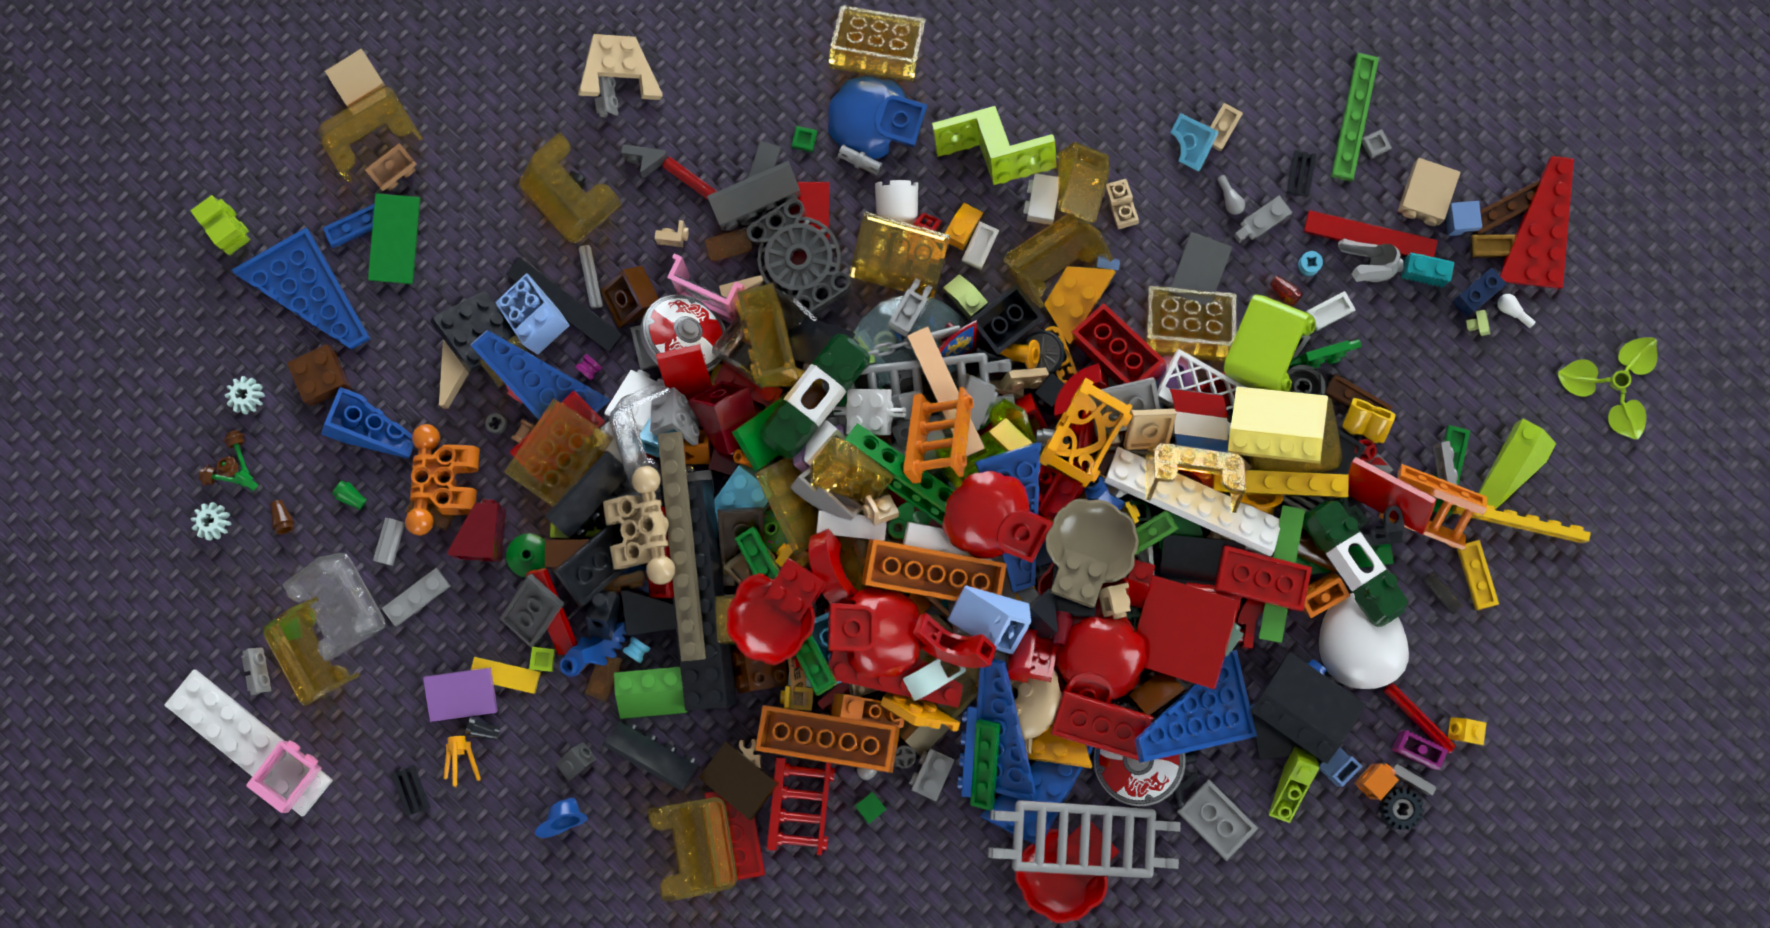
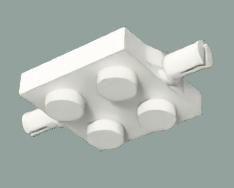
M849 389L847 391L846 407L835 406L833 409L841 411L833 412L835 416H846L847 434L858 423L874 435H891L893 417L906 416V413H898L906 412L905 408H893L891 389Z

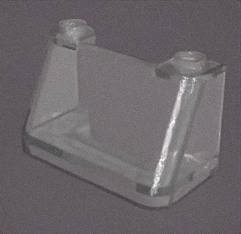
M344 553L318 557L282 584L288 597L297 602L305 601L325 637L318 643L319 653L324 661L336 658L385 627V620L353 562Z

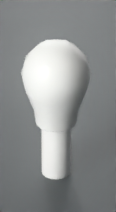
M1504 294L1500 296L1497 302L1500 311L1518 318L1528 328L1535 324V321L1523 311L1524 309L1520 306L1514 295Z

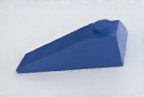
M339 387L321 435L343 443L408 459L414 447L411 433L397 422H392L383 415L384 412L379 408H374L362 395Z

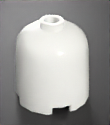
M891 180L890 185L882 186V182L875 183L878 222L886 228H891V232H904V228L912 226L917 219L918 182L911 185V181Z

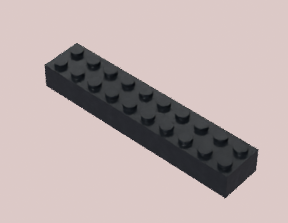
M712 480L687 482L706 659L681 661L675 597H673L685 711L722 708L737 704L730 637L727 634V609ZM660 485L662 507H665L663 485Z

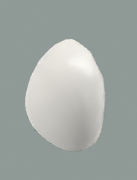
M1351 593L1350 597L1330 607L1323 618L1319 635L1321 660L1332 677L1349 687L1375 689L1388 685L1401 676L1406 669L1409 659L1408 642L1399 617L1383 627L1374 626L1355 601V595Z

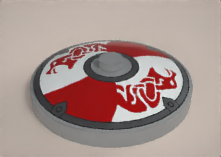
M687 295L662 297L649 307L642 319L640 329L642 343L648 355L656 364H658L656 358L658 353L700 344L708 372H710L720 363L725 355L727 333L722 320L716 312L694 297Z
M1153 717L1151 724H1152L1157 718ZM1095 748L1094 752L1095 772L1102 787L1116 800L1132 806H1150L1165 800L1177 789L1185 772V753L1139 763L1138 760Z

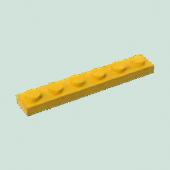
M1213 469L1214 491L1225 493L1347 498L1348 475Z
M1454 505L1452 513L1462 515L1465 508ZM1487 505L1484 515L1473 513L1471 517L1578 543L1588 542L1591 532L1583 531L1584 527L1570 525V527L1561 526L1562 522L1555 520L1544 522L1539 520L1540 517L1534 515L1522 517L1517 515L1518 512L1512 510L1496 511V507Z

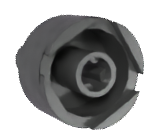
M1297 365L1287 371L1292 381L1288 392L1300 393V390H1297V387L1300 385V388L1305 390L1304 394L1324 396L1326 389L1325 380L1313 367Z

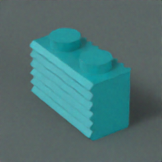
M1410 253L1404 260L1401 278L1414 280L1415 282L1419 281V283L1423 282L1424 284L1427 283L1428 285L1432 284V286L1436 285L1442 288L1451 281L1454 262Z

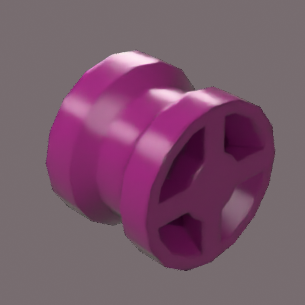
M587 354L583 356V361L575 366L590 381L594 379V374L602 369Z

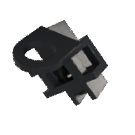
M1397 506L1387 507L1383 514L1384 526H1374L1371 532L1363 533L1370 546L1402 543L1405 528L1401 509ZM1392 510L1397 513L1395 523L1389 520V514Z

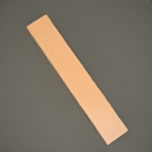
M926 327L908 335L907 338L937 402L957 400L959 392L929 328ZM957 409L942 411L945 420L955 419ZM971 418L966 457L985 449ZM950 428V430H951V432H952V435H953V434H954V428Z

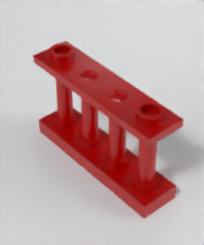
M776 758L774 780L778 782V785L773 790L767 850L776 851L778 846L790 844L818 847L817 855H822L823 850H827L828 837L824 836L829 783L830 781L834 782L835 768H831V763H826V769L790 766V763H786L787 758ZM795 775L825 778L823 792L788 789V786H784L785 777ZM794 798L822 801L821 815L785 812V809H782V800ZM793 821L820 824L819 838L783 835V832H779L780 823Z

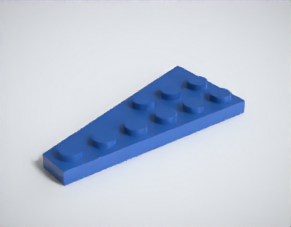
M1041 442L975 462L978 473L994 471L1004 476L1018 479L1025 486L1029 500V511L1038 515V478ZM1009 553L1001 555L1003 563H1007L1006 573L1012 592L1035 586L1036 558L1031 563Z

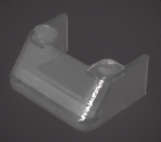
M652 384L628 394L618 401L609 416L630 487L634 491L636 490L632 485V476L635 470L642 466H650L657 470L660 475V485H663L661 469L659 470L657 462L646 456L634 416L638 413L639 405L669 393L668 387ZM686 465V474L694 471L692 466Z

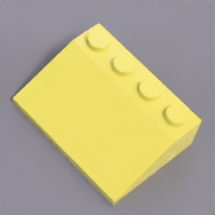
M1237 387L1228 453L1320 464L1328 396Z

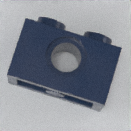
M1491 268L1452 302L1468 317L1507 283Z

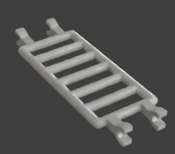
M985 353L942 357L946 366L956 365L959 388H965L967 383L965 363L979 362L980 379L990 383L989 373L1011 371L1010 359L988 362ZM918 360L868 365L861 374H867L869 389H878L876 373L889 372L892 396L901 394L898 371L912 369L914 391L921 389L923 394L921 366ZM823 380V390L828 392L829 384ZM853 384L849 389H855V384ZM1013 394L997 396L994 404H989L986 411L989 413L988 418H991L993 415L992 408L1015 406ZM939 411V415L930 416L929 422L934 419L938 421L945 420L942 411ZM834 414L827 416V420L833 426L847 424L846 416H835ZM903 418L892 420L891 423L894 425L893 427L896 426L895 422Z
M1020 800L1016 802L1015 812L990 810V820L1014 821L1013 849L988 848V857L1012 859V868L1015 871L1151 878L1154 873V867L1178 869L1179 859L1154 857L1155 830L1180 832V822L1156 821V811L1154 809ZM1024 810L1037 811L1035 862H1021ZM1046 812H1059L1057 864L1044 863ZM1069 813L1081 814L1079 865L1066 864ZM1091 814L1103 815L1101 866H1088ZM1112 816H1125L1123 867H1110ZM1134 817L1147 818L1144 869L1132 868Z

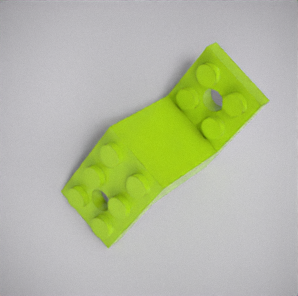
M995 106L932 123L937 156L949 155L953 152L971 149L980 145L993 185L1007 183L1010 180L1028 177L1032 174L1057 168L1053 134L1010 146Z

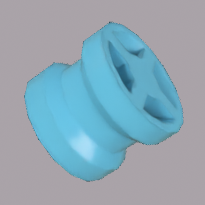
M1315 251L1306 252L1298 262V270L1304 276L1315 275L1322 267V257Z
M632 636L628 647H624L622 651L641 663L643 655L649 652L651 648Z

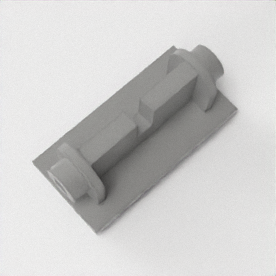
M598 76L599 94H601V97L595 98L596 112L599 114V117H607L608 112L618 116V100L614 89L615 80L613 77Z
M249 648L242 651L243 656H241L244 672H251V675L245 676L247 691L250 692L251 696L261 692H271L270 678L263 648Z

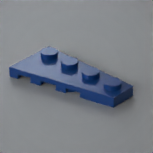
M969 697L968 709L963 708L962 722H966L967 727L966 731L961 733V745H965V753H960L959 767H964L963 776L958 775L957 789H962L961 797H971L977 700Z

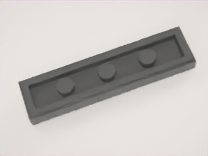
M760 141L748 178L775 167L781 147ZM758 214V217L752 221L746 222V220H744L738 224L749 227L753 222L758 220L760 214Z

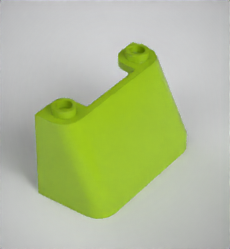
M1254 295L1224 363L1225 374L1247 388L1288 392L1292 381L1289 378L1287 369L1301 336H1309L1314 332L1316 328L1315 318L1309 313L1266 296Z

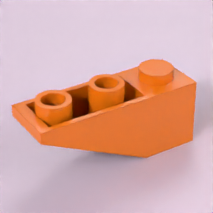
M834 694L831 716L892 725L900 728L904 726V719L880 705L881 701L846 694Z

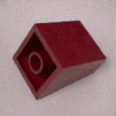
M721 381L688 400L691 409L717 452L733 455L736 450L741 448L732 432L757 415L749 387Z
M482 499V503H475L451 544L448 555L459 560L502 562L506 509L500 506V503H496V500Z

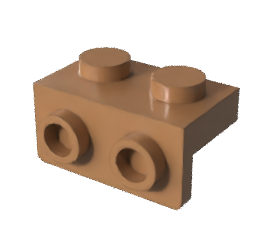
M398 143L365 170L382 191L387 189L389 192L399 184L397 182L402 176L407 178L416 171L414 167L417 164L402 145Z

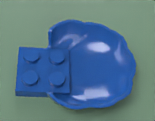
M868 75L852 78L844 82L839 92L829 104L828 132L840 147L846 145L859 153L861 151L866 153V156L872 159H878L889 153V143L891 141L915 148L928 105L907 99L904 90L895 81L879 79Z

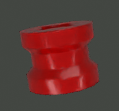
M1368 439L1358 441L1367 446L1359 459L1365 462L1372 460L1377 453L1376 445ZM1355 445V450H1354L1355 454H1357V446H1356V445Z

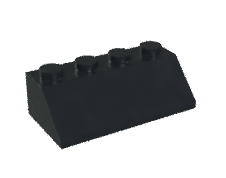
M607 450L545 517L571 540H580L586 535L587 528L602 518V512L604 511L603 502L618 498V495L623 490L626 491L632 486L633 473Z
M628 720L625 723L619 721L602 746L681 791L687 790L700 767L695 764L697 759L686 753L684 757L676 753V747L667 742L664 745L656 741L658 737L648 731L645 734L637 731L639 726Z

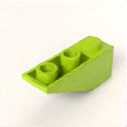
M1294 747L1284 766L1269 816L1288 823L1291 822L1319 770L1315 755Z

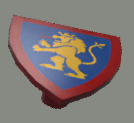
M975 320L965 325L950 337L938 340L941 356L966 355L975 351L977 321ZM949 322L945 325V328L953 327L954 325L952 322Z

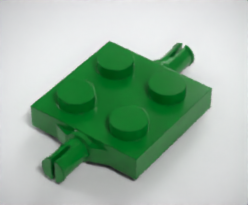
M1359 339L1351 342L1347 340L1306 352L1304 355L1292 358L1288 368L1290 369L1297 365H1308L1317 369L1321 367L1320 364L1327 361L1329 365L1340 362L1341 358L1346 357V353L1361 348V342Z

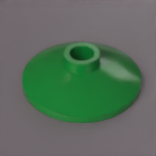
M531 533L516 537L508 546L506 553L510 569L515 574L526 578L525 574L529 571L546 568L545 540ZM525 551L531 552V556L528 559H525L523 556Z

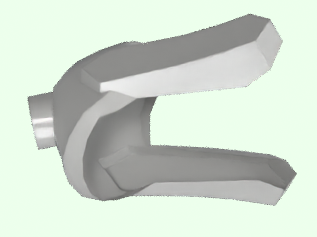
M1342 239L1338 243L1341 252L1371 257L1370 265H1359L1351 274L1356 282L1364 280L1370 282L1385 281L1393 277L1397 272L1403 271V260L1400 258L1399 250L1394 245H1374Z

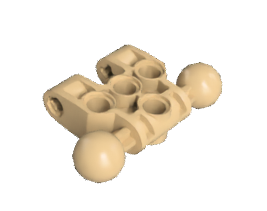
M642 466L636 469L632 476V485L637 492L642 494V498L640 496H621L603 502L606 525L621 523V534L624 538L622 543L610 546L613 568L624 569L648 563L646 569L648 578L653 583L663 585L671 581L675 575L674 563L665 556L664 547L668 546L665 536L667 535L669 523L667 518L663 516V511H661V500H656L655 491L660 485V475L653 467Z

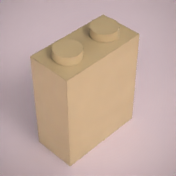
M1418 158L1412 166L1398 212L1403 213V216L1410 219L1418 218L1424 220L1423 222L1427 225L1439 226L1445 220L1460 172Z

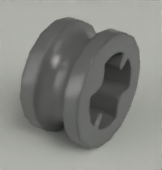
M494 413L487 417L485 426L491 433L501 434L507 428V421L500 414ZM496 418L498 421H502V423L498 425V429H496L493 426L491 427V424L494 423V419Z

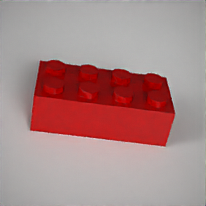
M1104 303L1071 331L1073 343L1096 364L1100 363L1107 375L1118 385L1152 377L1156 381L1166 372V361Z

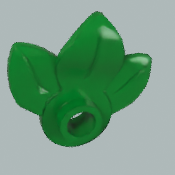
M905 502L897 508L899 517L889 521L887 530L891 537L904 540L907 522L928 525L931 517L922 511H914V506L909 502ZM897 523L903 525V529L901 531L895 530L894 526Z

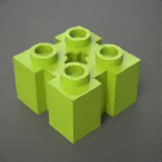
M211 195L190 210L206 230L205 232L213 243L229 256L251 241L247 236L249 230L241 221H238L235 217L237 215L236 212L223 199L218 200Z

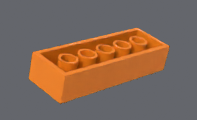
M869 539L861 584L952 601L958 600L965 585L1001 595L1007 563Z
M763 705L755 750L893 773L900 727Z

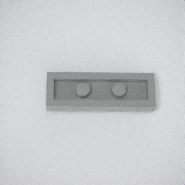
M435 568L382 609L393 625L397 627L451 585L439 569Z

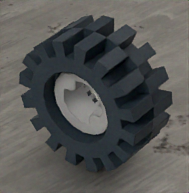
M1396 788L1395 790H1390L1383 797V801H1380L1381 809H1379V812L1383 816L1381 817L1382 820L1386 821L1388 826L1398 830L1413 829V826L1419 825V820L1423 819V816H1421L1424 813V809H1422L1423 801H1420V796L1412 790ZM1402 802L1407 806L1406 814L1403 816L1397 813L1398 804Z

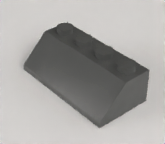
M786 161L707 197L721 231L724 229L728 231L736 228L738 223L744 220L746 222L752 221L760 213L765 211L769 213L790 199H798L801 193L790 163Z

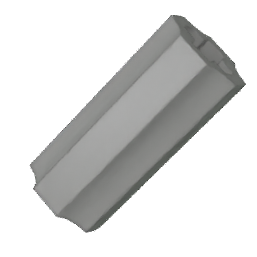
M385 518L373 561L393 566L404 530V522Z

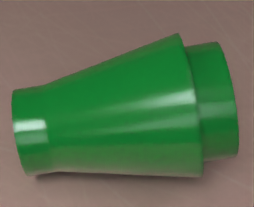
M343 480L340 481L332 493L336 497L335 500L355 507L358 510H361L367 501L349 481L347 483Z

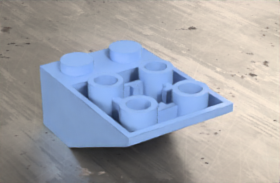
M527 273L495 302L521 343L536 354L543 351L570 326L559 309Z
M965 585L948 617V621L971 636L983 634L997 646L996 650L1013 654L1031 623L1029 603Z

